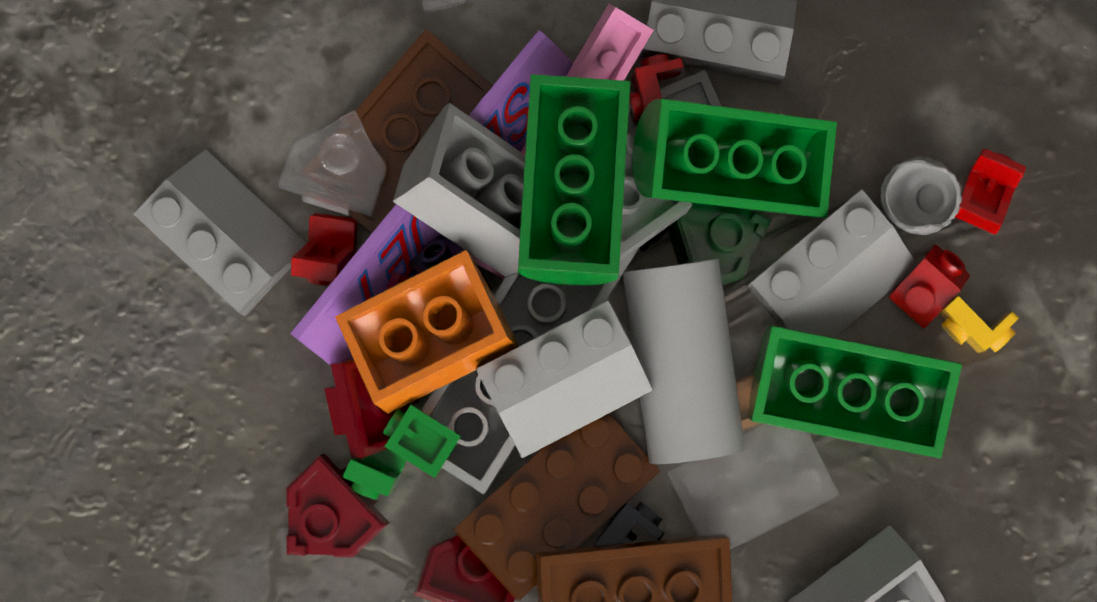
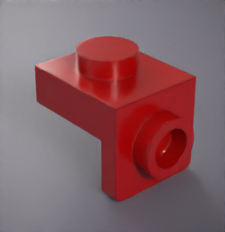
M668 54L655 55L641 60V67L634 69L631 79L635 92L629 95V105L635 122L640 120L643 111L650 102L655 99H662L658 81L681 74L684 68L682 58L669 60Z
M982 149L968 171L960 194L962 196V202L959 205L960 210L955 215V218L996 235L1004 222L1014 191L1023 178L1026 167L1004 154Z
M322 213L312 214L309 217L308 243L291 258V276L307 278V281L314 285H330L356 254L357 221L354 218Z
M935 244L918 265L892 291L888 298L925 329L962 290L970 274L965 270L963 261L950 250H942Z

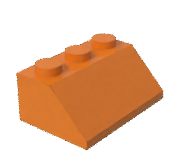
M467 250L335 316L373 403L387 413H391L519 347L499 303Z

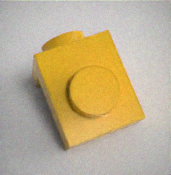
M959 296L953 298L939 313L945 319L941 326L947 334L960 345L966 341L977 353L984 352L989 347L994 352L1002 348L1016 334L1011 326L1019 319L1011 311L1004 314L989 328Z

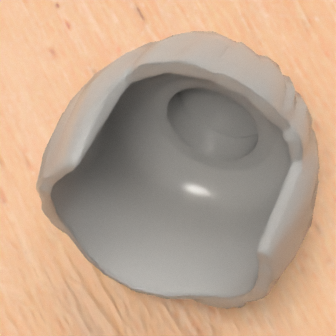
M915 156L896 164L890 173L885 176L881 186L880 201L885 216L893 225L911 234L929 235L940 231L943 227L952 223V219H955V215L960 210L959 205L962 202V196L960 195L962 188L957 181L956 175L950 172L942 162L930 157Z

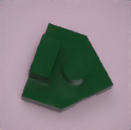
M692 203L688 212L672 223V226L668 227V232L678 264L719 259L722 285L743 279L751 263L750 259L772 220L757 211L752 212L749 209Z

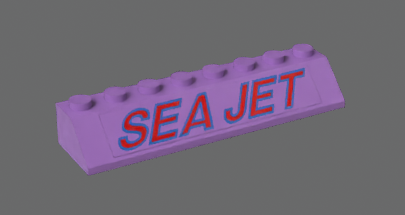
M538 30L469 116L521 152L527 139L531 74L566 77L573 62L544 33ZM396 204L290 334L329 365L353 357L335 316L384 292L393 271L412 277L416 276L417 274L413 272L408 263L421 252L426 244L433 241L441 233Z

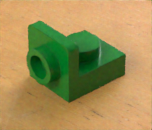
M412 405L409 406L406 413L397 409L383 434L389 437L384 447L434 478L437 477L462 437Z

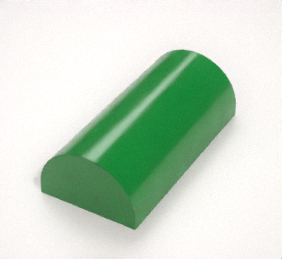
M531 74L518 272L522 276L541 282L563 285H597L618 279L630 81Z
M655 99L643 111L634 136L632 170L635 185L639 193L647 198L827 218L837 122L676 100Z
M769 325L763 335L755 364L750 393L749 417L752 422L941 459L962 364Z

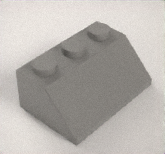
M652 0L647 26L654 31L642 49L641 58L668 54L669 60L682 58L683 66L781 84L786 73L794 31L797 0Z
M449 103L443 107L404 163L393 202L505 277H509L518 271L525 155Z
M206 149L169 176L133 214L237 312L244 316L291 268V258L306 244L299 235Z
M861 189L752 281L747 288L781 327L835 338L904 280L917 264L894 226Z
M609 301L476 369L522 458L652 391L637 355Z
M889 525L839 564L830 568L826 574L802 592L789 599L788 602H946L920 558Z

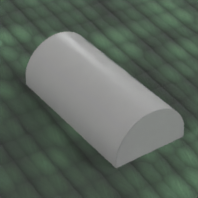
M719 259L625 271L623 273L632 345L652 388L651 392L640 397L649 463H682L723 457L745 451Z

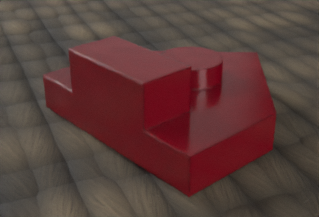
M353 357L331 363L335 385L324 388L334 435H346L351 458H363L387 450L384 446L388 442L389 437L383 434L397 410L387 413L373 403ZM420 398L399 409L406 413L410 405L418 404Z
M325 453L319 455L286 488V507H288L286 555L306 556L310 554L353 558L390 523L374 506L378 501L351 489L353 482L343 478L346 467L340 470Z
M458 535L439 542L427 550L413 594L432 602L515 601V598Z

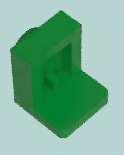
M389 449L363 458H352L349 461L343 478L352 481L351 489L363 496L375 500L378 499L379 494L388 497L396 487L406 460Z

